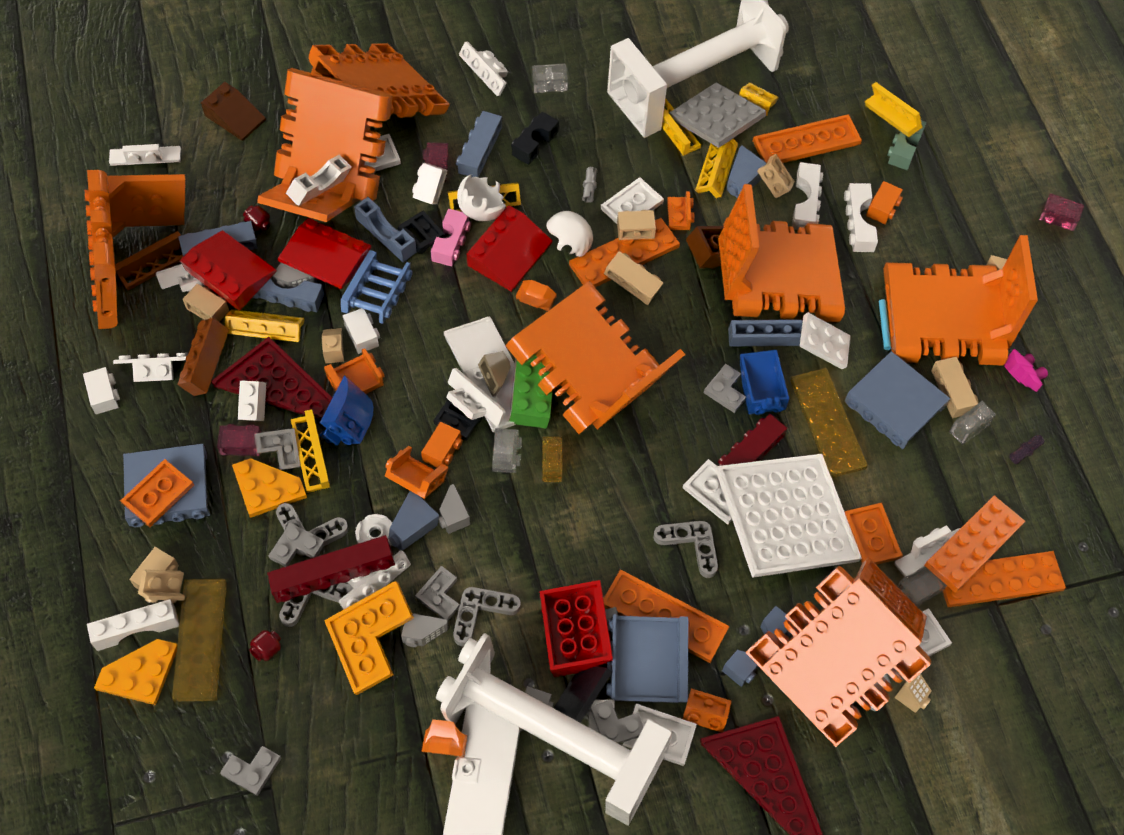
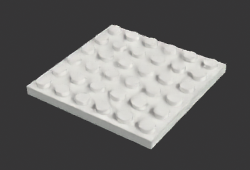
M822 454L722 465L716 468V473L752 578L854 563L862 559Z

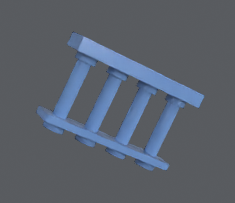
M369 250L341 298V312L348 314L351 308L356 306L379 313V323L383 324L386 318L390 317L393 305H397L399 294L404 292L406 282L410 281L412 277L410 263L406 262L403 269L379 263L376 260V252ZM377 269L397 275L398 278L395 282L372 275L371 273ZM370 281L392 289L387 294L364 287V285ZM365 294L384 300V303L381 307L358 300L357 298L359 295Z

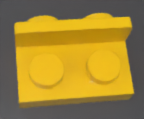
M750 82L741 88L739 94L741 97L766 110V116L769 109L778 100V96Z

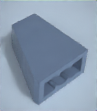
M740 146L726 190L738 198L744 184H750L753 188L762 180L757 170L767 163L744 146Z
M409 491L390 526L389 542L392 546L403 551L435 528L438 524L439 515L420 496Z

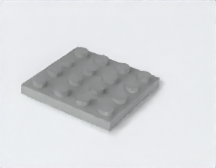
M716 82L669 112V114L676 123L719 148L764 118L766 110Z

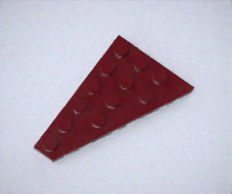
M267 337L211 381L214 387L238 395L240 381L266 383L265 403L305 415V411L312 410L314 418L318 420L322 419L332 400V397L270 337Z
M779 716L700 739L701 745L789 835H823Z

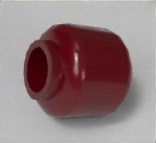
M251 205L243 213L244 222L251 221L253 231L255 232L261 229L265 231L270 225V214L260 205Z
M262 630L251 640L249 651L258 661H269L280 651L281 644L279 641L281 638L275 631Z

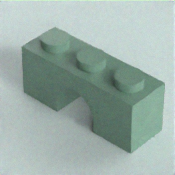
M921 121L922 128L910 137H907L901 131H899L900 134H895L892 142L895 146H890L887 154L890 157L888 164L908 170L916 150L915 146L908 143L918 145L927 122Z

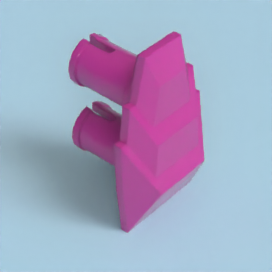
M1013 349L1004 364L1005 368L1019 383L1021 382L1026 388L1029 387L1037 392L1043 385L1041 379L1048 376V371L1044 367H1039L1035 370L1033 368L1035 358L1032 354L1023 356L1016 349Z

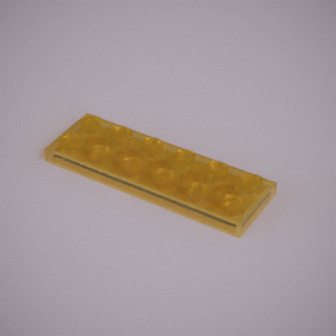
M827 368L792 376L790 379L818 450L824 457L831 478L867 469L868 465Z
M226 579L184 580L183 595L185 599L182 600L172 693L173 701H216Z

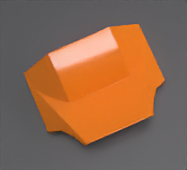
M524 280L516 294V299L533 307L549 311L557 294L549 286L533 280Z
M433 719L430 727L425 730L422 752L465 757L467 735L460 732L452 721Z

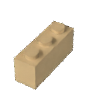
M620 251L608 264L604 272L606 276L647 305H649L663 285V282L657 275H652L643 265L635 263L629 255Z
M957 357L936 361L931 372L939 390L950 398L947 408L951 417L956 418L973 414L978 406V398L973 394L971 383L964 374L963 365L959 363Z

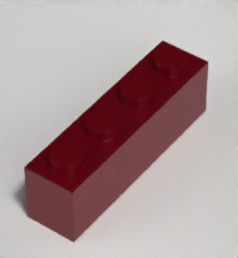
M771 414L766 418L762 417L757 422L756 428L753 431L751 429L747 431L743 437L744 439L740 443L736 442L732 446L731 452L728 455L724 454L719 459V466L761 461L785 437L787 427Z

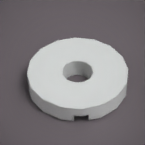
M380 514L366 516L357 525L355 531L357 543L359 544L384 535L388 539L392 522L386 516ZM377 529L381 531V534L378 537H372L370 535V533L373 530Z

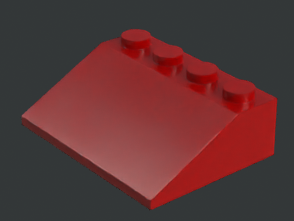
M508 205L468 251L467 266L512 292L553 243V240L524 213Z
M308 218L297 228L278 257V261L342 289L355 276L367 253L371 250V245Z
M223 230L192 247L180 260L184 269L239 311L277 272L274 267Z
M600 580L539 591L550 671L554 677L575 674L613 661Z

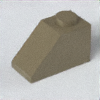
M504 351L486 354L478 364L492 397L496 396L503 386L511 368L510 361Z

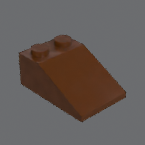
M226 82L222 83L201 102L204 115L242 141L266 120L236 88Z
M697 226L686 238L699 268L721 266L718 238L724 226Z

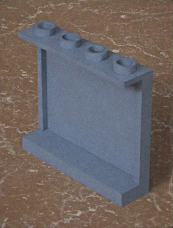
M891 351L848 392L845 402L851 409L856 410L865 421L873 424L880 433L890 438L894 445L904 449L907 443L939 411L941 412L946 408L950 398Z
M203 444L123 454L124 497L164 459L194 483V486L154 524L158 525L166 521L181 522L184 519H202L204 516H210L207 505L205 465L207 451ZM125 507V520L129 526L141 527L145 524Z
M613 614L611 619H608L613 661L607 662V668L612 673L610 675V683L606 684V696H610V700L688 702V617L616 616V614Z

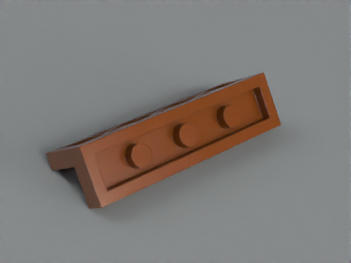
M178 231L115 264V272L127 291L156 276V272L171 268L180 263L183 254L180 256L174 255L175 251L181 248L179 241L181 234ZM168 258L167 263L158 264L160 259ZM152 267L149 273H142L143 268ZM131 275L136 276L135 280L127 283L125 278Z

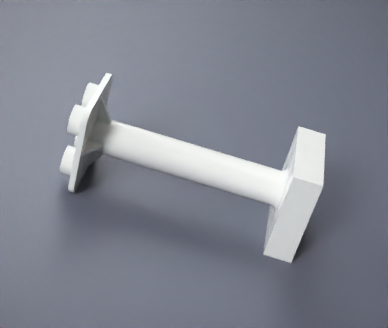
M741 0L737 26L653 67L632 41L627 38L611 46L607 93L641 135L646 138L662 128L666 90L668 87L749 48L771 72L776 71L780 58L783 55L785 36L789 30L787 20L783 15H777L769 7L768 0Z
M484 633L478 642L470 638L459 655L458 661L464 664L457 679L448 676L443 681L436 696V699L442 702L441 712L446 721H452L456 724L463 710L475 702L613 778L615 783L605 800L606 814L629 826L669 749L672 732L648 719L633 749L629 750L493 676L490 671V663L495 652L490 636Z

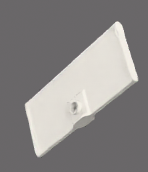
M488 316L444 331V336L463 374L506 411L500 426L494 425L486 418L492 432L516 425L514 422L509 421L515 363L491 317ZM504 351L510 361L511 368L503 386L497 395L492 397L478 364L484 355Z
M474 702L466 707L462 733L467 735L465 757L457 756L454 762L453 783L443 835H503L520 727Z

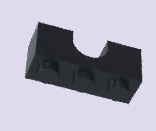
M543 111L538 116H535L532 123L523 129L522 134L513 140L511 144L512 156L529 165L539 154V143L535 140L542 139L549 143L559 132V121Z

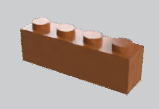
M215 318L202 320L198 324L196 335L191 343L192 346L189 354L186 356L184 368L180 373L177 385L193 396L207 393L229 329Z

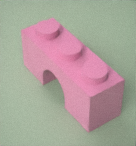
M448 209L442 222L443 233L449 234L451 237H436L431 249V259L433 262L453 266L454 261L459 258V249L465 243V234L470 231L471 222L469 217L463 212Z

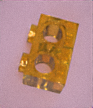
M542 437V482H562V437Z

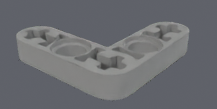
M284 503L278 506L276 515L284 531L290 523L304 529L292 505ZM285 510L288 512L289 517L291 519L289 521H287L285 515H283V511ZM337 517L308 532L314 535L320 532L325 533L324 546L344 537L348 533V525L345 519ZM336 525L342 526V530L336 529ZM329 528H330V531H332V535H331V536H330L329 531H328ZM297 551L298 555L305 556V554Z
M695 521L656 527L653 538L659 545L694 542L700 574L705 578L715 576L718 563L712 530L707 522ZM691 528H693V536H691ZM699 528H702L705 533L701 534ZM684 529L688 535L680 537L677 535V531ZM660 532H663L664 535H666L664 539H662V537L659 535ZM702 545H707L711 551L704 554L699 548ZM706 559H709V566L713 567L710 572L705 568Z
M338 583L332 585L328 591L324 592L319 589L308 595H303L304 598L299 603L293 602V598L284 603L279 614L280 620L287 627L296 625L312 593L339 603V600L342 598L339 592L347 590V593H349L352 588L346 583ZM292 611L294 618L287 620L285 615H289Z
M475 587L466 588L462 594L453 632L455 643L459 646H464L473 637L478 610L515 615L520 611V599L513 594ZM471 594H474L475 598L472 601H469L468 597H470ZM480 595H483L482 604H479L481 599ZM488 597H495L497 603L489 606L486 604V599ZM511 601H514V605L516 606H513L512 609H509V606L507 604H510ZM470 612L473 614V618L470 621H464L461 618L462 614ZM464 626L466 627V636L468 637H464L463 640H460L459 635L462 634Z

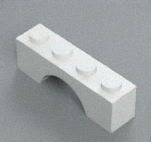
M337 155L328 160L314 175L309 176L307 173L296 177L286 191V194L300 206L341 183L352 167L340 155Z
M802 162L799 164L796 187L805 192L808 200L795 206L792 226L795 230H798L799 227H805L807 223H819L817 211L820 209L821 201L818 200V197L821 196L822 186H819V183H822L823 172H820L821 165Z
M850 183L848 190L844 192V200L847 201L846 215H849L847 228L851 232L849 244L852 245L853 252H874L878 243L876 227L866 223L860 212L868 209L872 200L871 184Z
M170 599L87 624L90 642L97 651L116 646L124 637L137 632H162L180 626L176 608Z

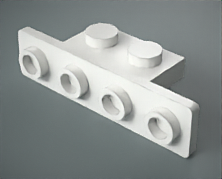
M464 42L459 56L496 96H500L506 86V82L502 77L507 76V69L494 57L492 52L487 50L476 51L469 42Z
M159 144L123 146V149L110 150L109 164L113 166L180 162L181 147H159Z
M182 264L156 272L161 289L179 284L182 292L190 291L196 284L204 286L203 283L189 274Z
M169 353L157 354V358H150V354L138 355V359H131L130 355L119 356V360H113V364L132 363L134 382L174 380L173 361L186 360L188 353H176V357H169Z
M457 368L452 369L448 384L455 390L449 391L446 398L471 420L485 416L494 425L500 426L506 411Z
M946 525L941 529H934L925 537L917 538L913 542L911 553L896 560L895 566L905 578L925 569L924 564L960 528L951 531Z
M400 550L393 556L394 566L346 582L351 586L352 590L339 600L343 610L382 589L411 565L406 554Z

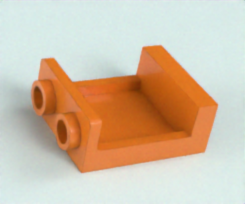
M365 348L362 349L361 356L336 368H333L331 364L324 367L326 377L335 392L344 375L365 394L384 385L383 377L385 376L382 369L376 367V360L373 354H368Z
M408 446L387 461L385 477L425 499L444 483L449 467L441 464L434 470L410 456L412 447Z

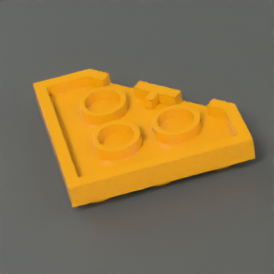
M252 458L232 465L250 518L277 509L281 504H291L307 498L301 479L297 476Z
M160 639L148 643L103 667L95 684V690L156 705L179 646L176 643Z

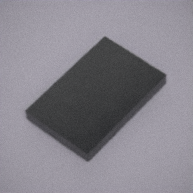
M595 666L575 673L554 706V709L581 723L612 672L608 668Z

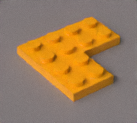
M397 581L324 620L352 690L356 695L393 676L378 638L414 619Z

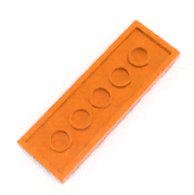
M849 114L753 137L756 150L760 158L766 163L774 154H777L781 162L785 163L860 145L862 141Z
M659 218L655 220L656 230L654 239L619 240L617 238L587 252L582 257L578 256L570 260L569 265L583 285L590 281L594 287H597L612 280L604 272L619 251L629 255L635 263L643 265L679 248L680 243L663 219Z
M994 495L924 566L956 593L1025 523V520Z
M1054 551L988 560L956 593L940 580L947 607L1059 592L1066 589Z
M621 569L604 597L605 608L616 607L620 616L688 617V652L711 663L729 629L728 625Z

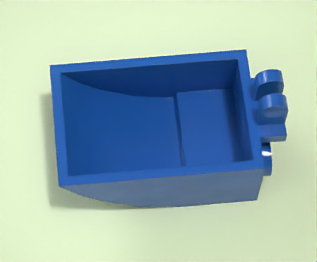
M777 350L740 354L741 379L748 413L760 415L765 412H781L786 410L789 396Z
M345 375L320 421L326 427V430L322 431L319 436L325 439V442L334 443L335 445H339L340 441L347 445L361 444L373 417V402L367 394Z

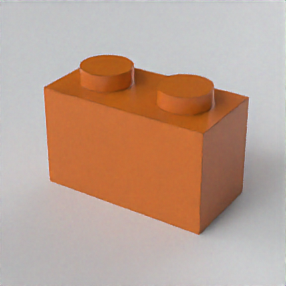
M883 181L869 206L866 216L882 224H886L888 219L892 220L896 212L895 206L899 207L903 199L901 197L903 189Z
M440 422L421 452L422 461L436 468L441 464L449 465L453 459L454 451L458 450L462 444L461 431Z

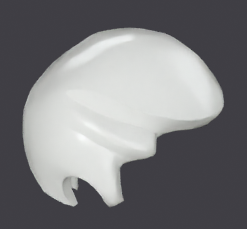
M468 175L461 182L457 193L461 211L469 218L477 221H491L499 217L506 207L502 202L504 196L499 193L500 183L496 181V186L492 187L487 184L488 177L471 178V175Z
M561 211L553 215L547 222L549 233L559 239L557 245L559 251H561L564 245H570L572 251L569 254L576 253V256L582 257L590 249L593 242V232L588 222L579 214L571 211Z

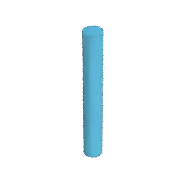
M881 299L879 300L883 345L884 350H890L891 339L886 300Z

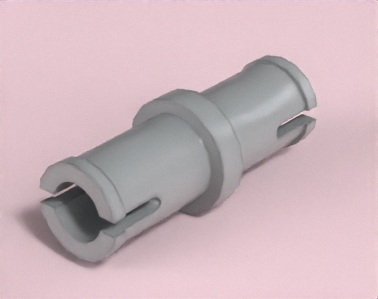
M594 167L586 169V178L583 182L584 192L582 200L585 201L586 199L587 203L593 202L594 189L597 187V169H594Z

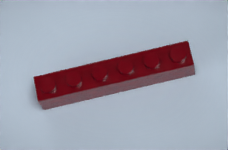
M384 535L267 572L271 593L276 602L279 603L289 601L297 596L308 595L319 589H327L332 585L345 583L360 576H367L372 572L386 570L394 566L395 561L387 536Z

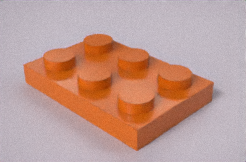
M164 459L120 501L146 525L151 527L194 486V483Z
M882 503L845 511L862 557L861 563L868 557L876 565L902 558V552Z

